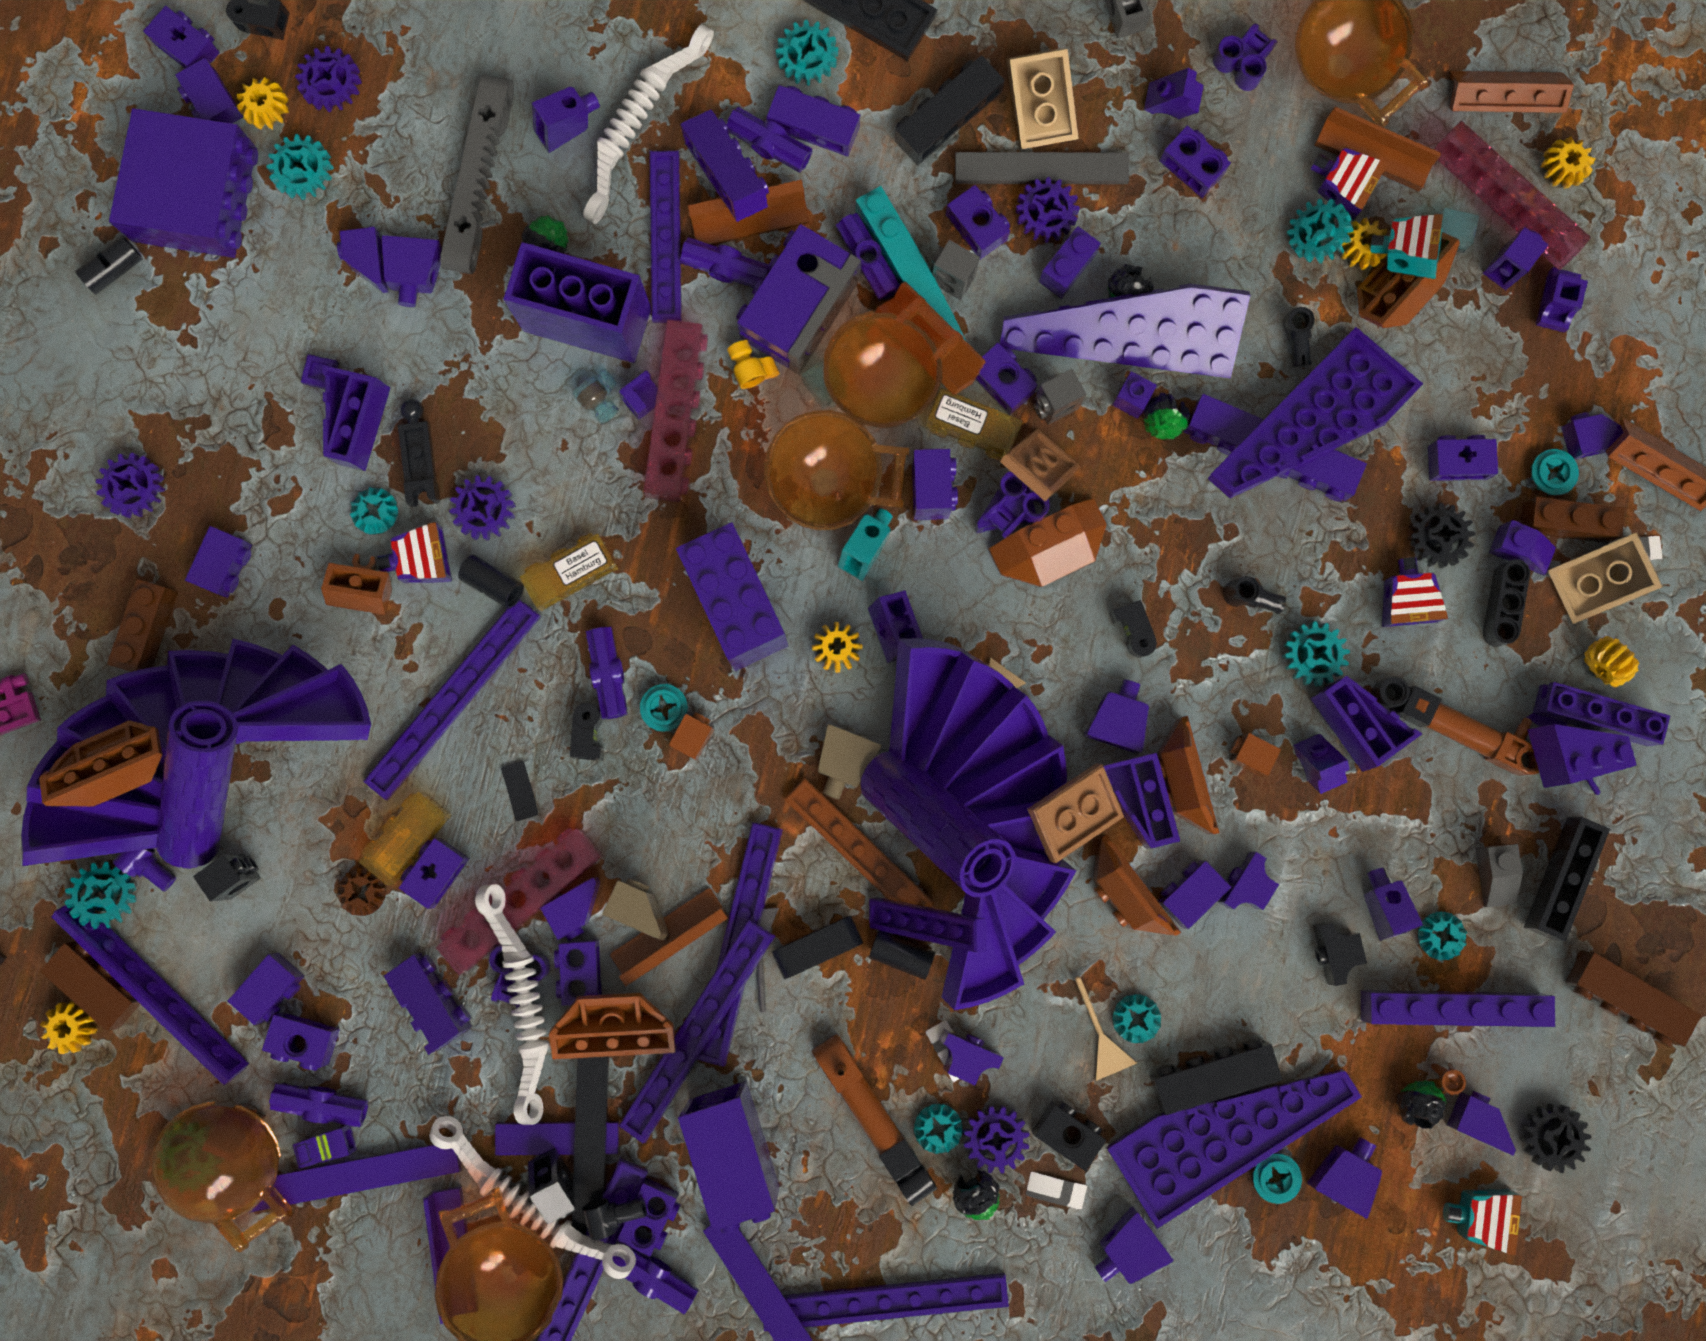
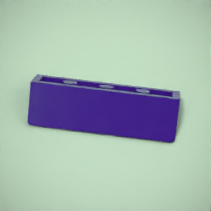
M462 1186L431 1191L423 1198L440 1324H445L451 1317L475 1314L479 1310Z

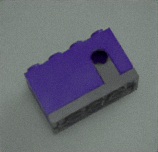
M802 224L798 226L796 231L791 230L783 243L785 248L781 255L778 256L776 254L772 258L768 266V271L770 272L764 281L760 279L756 283L752 291L754 297L749 305L744 304L740 308L736 316L741 340H748L750 346L772 357L788 369L790 367V370L798 375L801 374L861 279L860 259L852 254L850 255L844 249Z

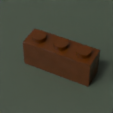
M1535 497L1522 504L1521 524L1536 529L1546 536L1609 543L1623 537L1625 508Z
M136 579L107 665L129 672L153 667L178 592Z
M76 941L64 943L40 970L46 978L106 1031L119 1029L140 1006V1003Z

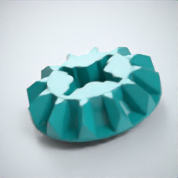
M1550 449L1536 456L1534 463L1530 467L1532 469L1531 480L1537 485V490H1542L1547 493V496H1560L1569 492L1576 485L1579 477V469L1575 459L1569 453L1559 449ZM1561 465L1557 472L1559 479L1555 477L1548 480L1547 478L1550 474L1548 467L1552 469Z
M369 487L363 492H358V496L351 502L350 516L354 525L367 534L384 533L396 522L398 516L397 502L389 492L382 488ZM367 502L374 506L380 504L377 511L381 519L373 515L367 517L369 512Z
M669 684L653 686L643 695L640 703L642 719L650 728L656 731L665 732L677 728L688 710L684 694L678 688ZM660 696L663 697L667 704L677 705L668 710V720H666V717L661 712H652V710H656L660 706Z
M1432 913L1423 919V925L1418 929V941L1422 950L1434 959L1449 960L1460 955L1463 947L1467 945L1466 934L1468 932L1465 930L1462 920L1452 913ZM1446 927V934L1450 935L1453 941H1443L1441 945V939L1436 934H1433L1432 931H1444Z
M1132 994L1124 997L1117 1003L1113 1011V1025L1116 1032L1124 1040L1130 1043H1144L1154 1038L1161 1027V1013L1156 1003L1147 996ZM1129 1009L1137 1014L1145 1012L1142 1018L1146 1026L1145 1029L1137 1024L1130 1026L1133 1018L1128 1011Z
M932 1104L925 1107L917 1115L914 1123L916 1140L924 1150L934 1154L949 1152L959 1144L963 1133L959 1115L954 1109L944 1104ZM933 1117H935L940 1125L951 1123V1125L943 1130V1141L937 1134L926 1135L934 1128Z
M1280 1153L1273 1154L1256 1165L1252 1173L1254 1188L1264 1200L1274 1204H1282L1292 1200L1298 1194L1302 1185V1174L1299 1166L1293 1159ZM1272 1167L1279 1174H1285L1280 1179L1281 1190L1274 1182H1267L1273 1177Z

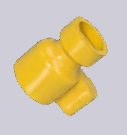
M748 340L738 341L727 348L731 360L736 362L733 372L741 389L754 387L764 380L775 378L780 374L772 357H752V348Z

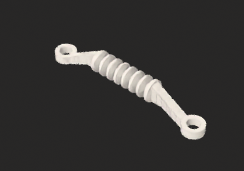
M703 24L700 25L693 34L689 47L641 70L640 76L645 82L635 80L634 86L638 91L633 89L628 91V95L633 101L628 99L622 100V105L627 111L618 108L616 114L621 120L610 119V124L615 130L610 128L604 129V134L609 140L599 137L597 140L598 184L597 192L591 196L584 209L583 217L593 224L598 223L608 207L611 171L624 154L618 146L623 148L629 147L630 144L625 136L633 139L636 135L630 127L640 129L642 124L637 117L645 120L648 115L643 108L647 110L653 109L654 105L648 98L657 101L660 96L655 89L664 91L666 83L673 73L706 53L713 39L714 31Z
M497 884L483 885L476 893V907L490 923L489 925L502 945L503 967L513 968L512 972L505 975V979L515 980L516 983L508 986L507 991L518 993V995L510 998L509 1002L510 1004H520V1007L512 1010L511 1013L512 1016H522V1019L514 1023V1027L524 1028V1031L516 1035V1039L526 1041V1043L518 1047V1052L523 1059L524 1068L519 1092L514 1104V1116L517 1122L522 1125H533L540 1121L543 1114L542 1099L538 1094H535L541 1074L540 1070H542L549 1047V1041L538 1039L545 1035L547 1030L545 1028H536L537 1025L545 1021L543 1016H534L535 1013L542 1010L541 1004H532V1001L540 998V993L530 992V989L538 986V981L528 980V977L536 973V969L525 967V965L533 962L534 958L533 955H530L525 950L526 947L502 913L506 902L504 890ZM490 894H491V896H492V905H491V906H490V903H489V895H490ZM528 1104H530V1112H529V1115H528V1113H527V1106H528Z
M442 1116L435 1120L429 1134L431 1142L440 1149L451 1148L454 1150L465 1168L468 1169L470 1175L473 1176L474 1181L478 1183L481 1195L485 1196L492 1190L494 1192L491 1198L493 1204L500 1198H503L500 1209L504 1211L512 1205L513 1209L510 1215L512 1218L519 1213H523L520 1224L524 1225L532 1220L533 1223L530 1229L532 1233L540 1227L543 1228L540 1236L541 1240H544L551 1234L553 1237L550 1246L553 1249L559 1247L594 1258L595 1256L596 1259L602 1260L604 1271L616 1279L625 1278L631 1273L636 1263V1257L628 1246L624 1244L612 1245L600 1240H591L589 1236L582 1235V1233L572 1227L570 1220H567L562 1225L558 1224V1219L547 1224L534 1203H529V1191L520 1196L519 1192L522 1187L520 1183L512 1189L509 1188L512 1180L511 1176H508L501 1182L499 1179L502 1170L500 1168L494 1169L482 1160L470 1142L467 1141L463 1134L462 1125L457 1119L451 1116ZM447 1128L451 1130L454 1136L445 1137L441 1135L439 1129ZM619 1256L623 1258L626 1266L620 1267L616 1265L612 1257Z

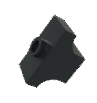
M1332 923L1314 924L1313 928L1318 947L1315 948V955L1320 966L1323 965L1327 984L1333 986L1347 984L1349 971L1355 966L1367 963L1360 933L1348 932L1340 934L1335 930Z

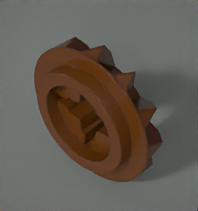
M356 868L345 873V876L338 883L339 887L336 895L341 903V908L351 915L366 916L374 913L381 907L386 897V886L383 878L376 871L369 868ZM355 884L360 887L371 884L365 891L367 900H364L362 897L352 899L357 892Z

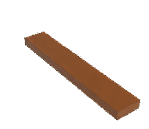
M806 778L784 799L887 899L925 907H931L935 903Z

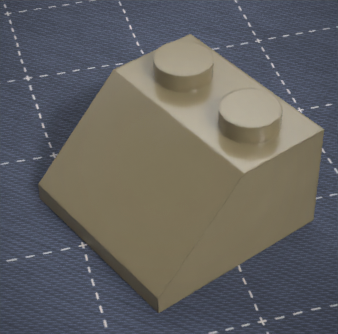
M630 878L627 879L626 883L617 880L602 915L654 938L668 941L669 931L655 895L648 893L649 886Z

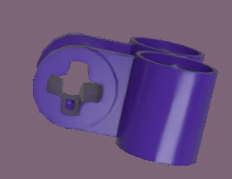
M1255 23L1242 39L1233 35L1224 37L1213 56V64L1218 71L1223 73L1235 70V83L1243 91L1254 90L1266 72L1267 64L1265 58L1271 53L1278 41L1275 38L1271 40L1259 30V25ZM1228 51L1232 53L1234 57H1228L1223 52ZM1245 70H1252L1256 75H1249Z
M1011 471L1002 477L999 484L998 492L1002 499L983 517L985 521L990 520L1002 532V537L1007 538L1023 519L1029 523L1042 520L1050 506L1049 499L1044 501L1035 492L1027 495L1025 493L1027 485ZM1011 480L1016 481L1020 485V492L1015 494L1008 492L1005 488V483ZM1030 501L1039 502L1042 506V512L1040 514H1032L1027 509V503Z
M499 946L491 952L489 958L492 969L500 973L492 992L491 1001L497 1002L500 1000L510 1003L509 999L518 995V993L507 992V987L516 982L515 980L505 979V975L512 972L513 968H504L500 963L499 955L502 952V946ZM541 953L531 954L534 960L539 961L542 968L538 976L532 975L528 977V980L539 981L544 979L550 972L551 965L549 959ZM513 1004L516 1008L520 1007V1004Z

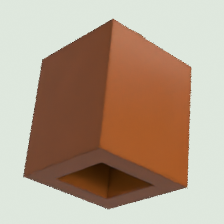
M696 712L693 717L685 714L669 746L697 761L714 731L712 727L708 726L711 720Z
M1246 733L1241 738L1237 736L1229 750L1232 753L1229 761L1260 777L1269 776L1281 749L1250 733Z

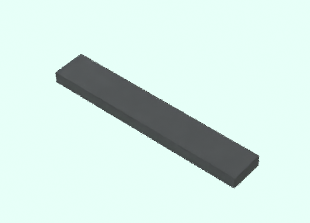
M955 153V184H1034L1035 179H1039L1041 184H1045L1047 177H1050L1051 184H1056L1059 179L1062 180V184H1128L1129 153Z

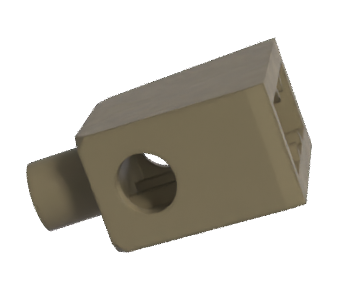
M828 724L818 773L829 777L823 794L839 800L845 784L857 788L865 768L877 756L882 745Z

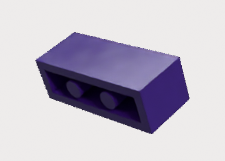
M781 85L778 86L767 114V120L779 124L785 129L787 135L849 157L860 128L861 114L857 113L855 109L845 105L841 107L836 106L821 96L811 97L803 94L800 89L793 86H787V88Z

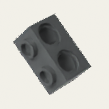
M949 240L944 248L939 246L931 260L933 265L930 271L933 273L932 275L940 289L962 300L976 277L980 257Z

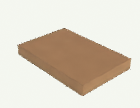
M1037 428L1005 454L1000 461L1044 501H1047L1080 468L1077 462Z
M1098 763L1027 808L1049 861L1053 863L1059 862L1124 817L1103 764Z

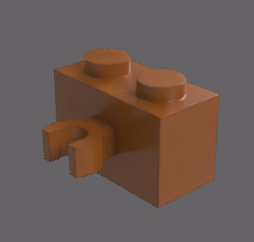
M355 554L352 558L353 567L328 563L321 587L326 605L386 615L392 593V585L389 573L376 571L375 557L371 556L370 562L365 566L360 565L361 559L359 554Z

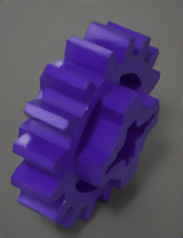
M326 46L325 53H321L315 48L314 57L307 54L304 56L307 60L306 65L298 64L302 73L295 75L299 82L297 88L308 104L313 103L317 110H320L323 105L328 112L332 111L334 105L343 110L342 103L346 101L352 104L351 94L359 95L360 93L355 86L362 84V80L357 75L360 73V70L354 64L349 54L344 55L339 48L335 53L332 52L329 46Z
M1050 177L1046 178L1045 184H1041L1039 179H1035L1034 188L1026 185L1024 189L1025 194H1019L1017 202L1020 205H1017L1015 210L1016 214H1020L1017 223L1018 225L1026 224L1023 233L1034 232L1033 240L1035 241L1040 235L1044 237L1045 243H1048L1050 236H1054L1055 240L1059 241L1061 232L1068 235L1071 231L1070 225L1075 226L1078 218L1074 215H1078L1080 207L1074 204L1078 197L1077 195L1069 196L1072 187L1069 185L1063 189L1061 187L1062 180L1060 179L1056 184H1051ZM1046 207L1051 208L1049 213L1044 212ZM1030 214L1034 215L1036 222L1031 218Z
M130 453L127 458L123 454H118V462L111 459L107 460L110 466L108 470L100 468L99 471L104 474L103 479H96V483L102 485V489L98 490L96 494L106 497L101 504L108 508L111 507L110 512L119 515L121 513L122 516L131 518L133 513L138 517H143V509L152 512L153 507L151 503L153 501L157 503L162 501L156 495L157 492H165V488L158 485V482L164 480V476L157 474L156 472L159 470V467L153 463L150 464L151 460L144 456L139 458L135 453ZM126 481L128 483H133V486L137 487V490L133 488H128V485L124 484L123 482Z
M477 475L473 484L467 479L464 480L466 488L456 487L455 490L460 495L458 498H450V501L456 505V508L450 509L449 512L453 516H458L453 521L454 525L457 527L462 526L461 532L464 535L471 532V537L474 540H478L480 534H482L486 541L490 540V533L500 537L501 532L499 529L501 527L510 528L506 522L507 518L515 519V515L509 509L516 507V503L507 500L512 496V493L509 489L502 491L505 485L501 481L494 485V479L491 476H488L486 481L483 482L482 478ZM479 490H490L495 493L485 495L481 494ZM469 497L468 505L464 508L465 502ZM478 499L486 505L485 509L488 517L480 512ZM501 508L500 515H499V517L496 519L498 509ZM480 521L484 522L486 526L478 527L470 523Z
M988 1105V1113L985 1114L982 1110L978 1109L977 1114L979 1118L975 1120L969 1117L968 1121L972 1128H967L963 1131L966 1136L970 1137V1139L963 1142L965 1148H972L967 1154L968 1158L974 1159L977 1157V1168L980 1169L986 1164L988 1173H992L994 1167H998L1001 1174L1005 1172V1165L1008 1164L1014 1170L1016 1168L1014 1160L1017 1158L1024 1161L1025 1159L1021 1149L1026 1150L1030 1147L1028 1143L1023 1141L1024 1138L1030 1136L1028 1130H1021L1026 1123L1023 1118L1015 1121L1017 1115L1015 1110L1006 1114L1004 1105H1001L998 1111H995L992 1105ZM999 1119L1007 1121L1014 1129H1005L1000 1125ZM987 1122L988 1126L984 1132L977 1134L979 1128ZM998 1132L1000 1137H1004L999 1140V1145L994 1146L993 1142L989 1141L993 1139V1133ZM1015 1144L1014 1149L1006 1156L1005 1152L1009 1146ZM979 1149L989 1150L993 1153L994 1159L986 1157Z

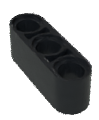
M1511 560L1494 570L1483 628L1485 641L1493 647L1513 643L1519 638L1530 580V568L1522 560ZM1508 568L1515 572V581L1509 579L1507 575ZM1503 597L1509 599L1511 603L1510 610L1503 606ZM1499 625L1506 631L1505 639H1502L1497 633Z
M850 915L773 950L772 954L785 980L847 952L864 942Z

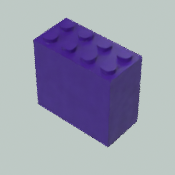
M132 108L109 223L135 243L235 258L236 250L240 248L242 243L240 230L242 221H245L247 217L246 200L248 193H251L253 187L251 175L253 166L258 162L257 147L237 124Z
M521 242L503 298L523 332L631 363L636 361L651 313V306L640 275Z
M733 522L676 548L734 671L789 647L783 628Z
M747 1080L689 1099L678 1120L712 1232L721 1229L722 1233H728L740 1228L741 1222L752 1219L753 1223H758L771 1217L770 1213L775 1212L780 1186Z

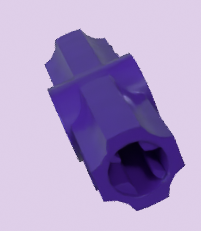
M740 107L733 110L728 118L726 125L729 133L750 144L751 148L763 158L768 160L774 158L799 173L808 165L813 153L812 148L787 135L785 129L771 120L764 122Z
M858 213L849 214L842 218L835 225V228L849 252L861 260V273L864 275L878 301L887 300L894 296L900 284L882 256L880 246L872 239ZM871 253L876 258L873 261L866 262L861 259V255Z
M688 237L681 250L680 263L708 272L712 278L725 283L735 281L754 288L756 283L760 279L764 281L770 272L768 271L769 264L742 256L741 252L726 245H718L716 247Z
M600 627L586 631L592 662L589 663L593 687L597 690L601 718L605 720L628 715V709L623 690V684L625 683L621 660L617 657L612 627Z
M278 1082L275 1084L269 1100L270 1110L302 1116L303 1120L313 1123L334 1122L361 1127L368 1111V1100L336 1094V1091L333 1089L318 1086L306 1088Z
M629 1247L635 1254L636 1263L631 1273L625 1279L632 1282L633 1287L642 1295L650 1299L658 1298L685 1315L694 1301L699 1288L672 1273V1269L658 1258L646 1257ZM619 1256L612 1257L616 1265L620 1267L626 1266L623 1258Z

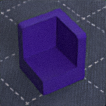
M647 370L619 390L620 399L638 421L665 400L664 395L651 381V375Z

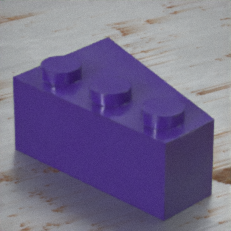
M322 365V373L325 375L323 402H325L326 419H323V456L338 465L366 471L391 388L376 377Z
M1348 676L1332 682L1310 698L1362 772L1380 766L1422 735L1416 728L1412 729L1399 719L1400 716L1394 711H1388L1376 701L1377 698Z
M1557 724L1528 729L1544 788L1572 784L1637 766L1629 736Z
M1157 753L1103 766L1125 819L1145 849L1180 842Z
M420 952L413 954L385 974L384 978L402 1008L406 1007L413 1017L414 1021L410 1024L414 1031L422 1030L429 1043L424 1048L427 1054L430 1055L445 1047L471 1028L472 1025L469 1022L471 1016L466 1008L461 1004L458 1006L452 998L454 992L450 985L444 979L440 981L434 972L437 968L428 955L423 956Z

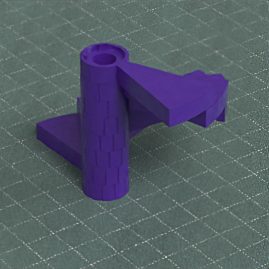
M921 638L899 639L889 751L876 756L865 768L861 777V791L867 801L965 892L961 914L985 918L986 951L972 952L953 947L941 996L953 1010L965 1009L990 1002L1024 985L1018 965L1032 956L1056 933L1044 919L1058 903L1077 870L1063 859L1057 863L1049 861L1027 808L1067 783L1065 753L1063 745L1048 735L1041 715L1028 696L991 666L972 656L964 649L947 642Z
M232 639L228 654L199 650L168 651L166 666L145 668L108 679L106 682V696L83 707L57 727V742L43 756L27 785V804L23 816L21 834L23 866L156 848L164 861L179 868L191 869L208 864L217 855L220 847L235 745L246 741L368 740L371 722L361 691L342 664L328 670L310 654L295 645H292L281 655L270 649L237 639ZM129 720L153 726L159 730L162 758L151 782L94 807L45 806L42 804L39 777L45 771L49 772L56 760L72 745Z

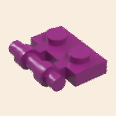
M25 673L17 676L11 674L1 679L0 694L5 693L6 699L0 701V736L41 721L32 692L19 693L21 686L29 684V678Z

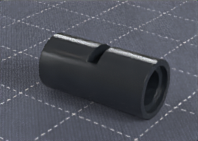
M122 235L75 272L81 281L97 295L142 261L143 258L136 248Z
M476 555L467 557L458 572L460 581L480 593H484L485 596L507 609L514 607L524 592V584Z
M879 930L868 958L925 980L936 951Z

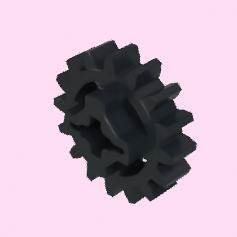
M1439 503L1435 506V509L1430 505L1424 508V513L1419 512L1414 516L1417 522L1409 525V528L1414 533L1407 536V540L1415 542V545L1410 550H1418L1420 552L1417 560L1420 561L1427 558V566L1431 567L1438 562L1439 568L1447 567L1448 563L1451 566L1459 563L1458 558L1464 559L1468 556L1465 549L1474 547V544L1468 541V539L1475 536L1476 533L1468 531L1467 527L1473 522L1472 520L1464 521L1462 519L1466 513L1464 510L1456 514L1454 513L1455 505H1451L1445 510L1444 504ZM1432 518L1433 521L1430 522V528L1424 530L1425 525ZM1439 532L1440 535H1444L1445 537H1448V536H1450V537L1444 540L1443 537L1438 536V535H1433V534ZM1454 542H1458L1456 549L1452 553H1450V551L1453 550L1452 544Z
M1548 1103L1546 1110L1543 1107L1537 1106L1538 1115L1534 1116L1528 1113L1527 1117L1531 1121L1530 1125L1522 1124L1521 1128L1527 1131V1135L1520 1137V1140L1529 1144L1524 1149V1152L1528 1155H1534L1531 1161L1537 1165L1542 1164V1168L1548 1171H1552L1554 1168L1556 1171L1564 1173L1565 1166L1572 1170L1576 1169L1574 1161L1577 1159L1584 1162L1585 1158L1581 1155L1582 1151L1591 1150L1589 1146L1585 1145V1140L1591 1139L1592 1135L1583 1132L1587 1128L1588 1123L1582 1120L1578 1121L1581 1114L1573 1110L1570 1111V1107L1560 1105L1558 1108L1557 1105ZM1554 1135H1559L1557 1141L1553 1140Z

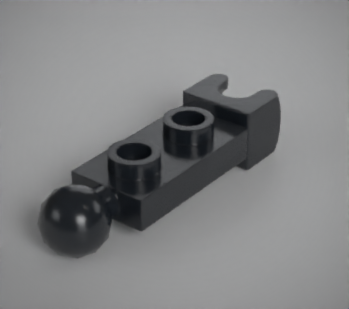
M408 399L402 403L400 408L401 415L407 420L408 424L398 425L405 500L409 506L417 507L419 494L427 492L428 499L438 504L440 502L438 483L436 482L430 424L427 421L419 422L424 412L421 402L416 399Z

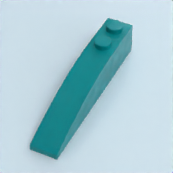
M882 186L856 199L855 212L858 213L872 239L880 246L881 254L898 283L901 285V283L907 282L966 341L927 263Z

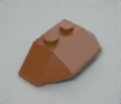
M1442 232L1436 279L1389 271L1387 269V254L1357 288L1359 316L1382 328L1407 325L1445 283L1460 244L1459 239Z
M1093 498L1068 506L1038 522L1026 526L988 548L1001 576L1044 587L1094 563L1107 524Z
M1181 717L1175 721L1157 752L1174 815L1208 835L1217 834L1220 832L1189 717Z
M129 720L72 745L56 760L49 772L45 771L39 777L42 804L45 806L94 807L151 782L162 758L159 730L156 727Z
M1107 834L1101 835L1097 841L1093 881L1097 887L1093 890L1103 903L1109 901L1115 909L1112 913L1115 920L1122 928L1127 925L1129 929L1173 936L1180 934L1181 931Z
M641 993L578 996L549 1031L552 1059L676 1053L673 1023Z

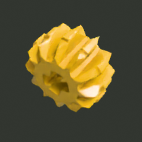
M264 77L261 83L257 79L252 78V85L250 87L242 84L245 93L237 94V99L240 101L237 108L248 124H254L256 128L262 130L265 124L268 128L273 129V122L276 120L283 123V118L280 115L289 113L288 107L285 105L289 101L278 83H271L269 79Z
M1572 136L1564 141L1560 139L1555 141L1551 145L1552 147L1544 152L1543 157L1545 160L1541 163L1540 167L1548 170L1544 174V178L1551 177L1553 179L1552 186H1557L1560 182L1563 189L1569 188L1571 185L1578 186L1584 181V178H1587L1592 173L1593 169L1590 166L1594 164L1595 158L1588 156L1592 147L1586 149L1582 147L1583 139L1578 140L1576 143Z
M1363 218L1360 224L1356 220L1351 222L1354 231L1347 233L1351 238V242H1343L1342 247L1345 252L1341 255V259L1349 257L1351 259L1350 267H1354L1358 262L1361 270L1366 269L1369 265L1372 267L1377 266L1380 263V259H1384L1387 254L1371 253L1372 235L1385 236L1387 229L1379 230L1377 228L1379 220L1374 221L1372 225L1369 224L1367 218Z
M834 622L833 632L830 631L827 625L822 626L826 636L824 637L818 633L814 635V638L822 644L812 645V651H823L815 657V661L818 663L826 658L827 660L823 666V669L826 671L832 663H835L836 673H840V663H844L845 667L850 670L852 665L848 658L854 661H859L860 656L852 651L862 650V644L852 643L859 638V633L856 632L848 636L851 626L847 624L843 632L839 631V622ZM836 640L840 641V645L845 644L846 647L841 649L838 655L834 654L833 649L829 650V646H833Z
M1609 636L1600 638L1598 641H1594L1584 653V661L1589 666V671L1593 672L1596 678H1600L1606 685L1610 684L1613 687L1623 685L1625 682H1629L1638 671L1639 662L1634 657V652L1630 651L1627 645H1623L1617 638L1612 639Z
M73 1001L69 1002V1004L65 1002L58 1003L56 1010L51 1009L45 1013L49 1020L43 1021L40 1026L47 1028V1033L42 1034L40 1038H50L47 1048L55 1049L58 1047V1053L60 1054L68 1053L69 1050L75 1053L81 1051L82 1045L86 1046L92 1042L88 1034H94L97 1031L90 1024L94 1020L90 1016L88 1017L87 1013Z

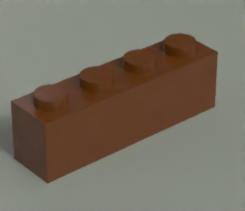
M1581 951L1565 980L1566 983L1574 987L1573 993L1588 1001L1591 998L1601 1003L1600 1009L1613 1016H1617L1618 1013L1627 1018L1626 1024L1641 1032H1644L1645 1029L1654 1034L1652 1039L1671 1048L1672 1044L1685 1047L1702 1016L1595 952Z

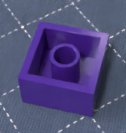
M950 449L914 450L912 458L914 520L949 519L951 511L956 510V505L958 504L957 487H952L951 483L954 482L956 476V458L950 457Z

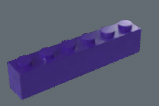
M1202 394L1195 404L1190 416V423L1184 430V433L1189 434L1190 439L1201 444L1208 442L1217 446L1219 452L1230 455L1264 419ZM1332 450L1277 477L1284 479L1290 477L1299 481L1298 485L1305 489H1318L1325 492L1327 498L1342 502V500L1346 501L1354 496L1367 463L1337 450Z
M1361 990V1021L1370 1024L1555 1027V996L1543 993Z

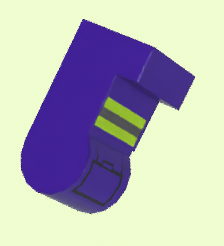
M343 1125L292 1144L298 1169L319 1162L323 1163L345 1157L357 1150L350 1125Z

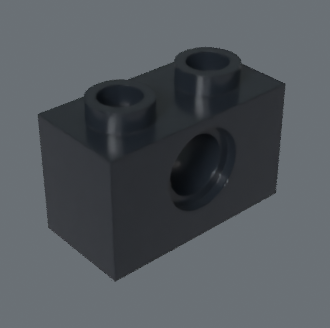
M224 854L193 876L210 902L232 900L261 879L257 873L259 870L258 865L250 856L245 854Z
M1051 1101L1033 1128L1032 1133L1078 1167L1087 1171L1106 1142V1139L1100 1134L1103 1129L1089 1119L1085 1123L1075 1117L1077 1111L1063 1101L1060 1105ZM1069 1126H1075L1078 1128L1076 1138L1070 1141L1063 1139L1064 1130Z
M556 1148L528 1161L529 1197L545 1222L549 1224L557 1219H563L576 1210L573 1175Z

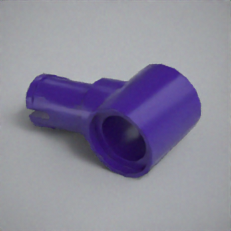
M153 848L122 852L113 860V864L125 874L132 877L138 875L140 878L144 876L163 892L167 891L177 879L156 862L157 858L153 856L155 854Z

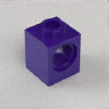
M1131 371L1112 406L1138 419L1157 385Z

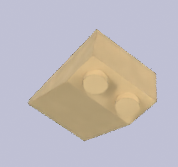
M1059 48L1006 58L1009 86L1021 149L1079 139L1068 49Z
M1638 533L1629 535L1548 570L1573 624L1663 587Z

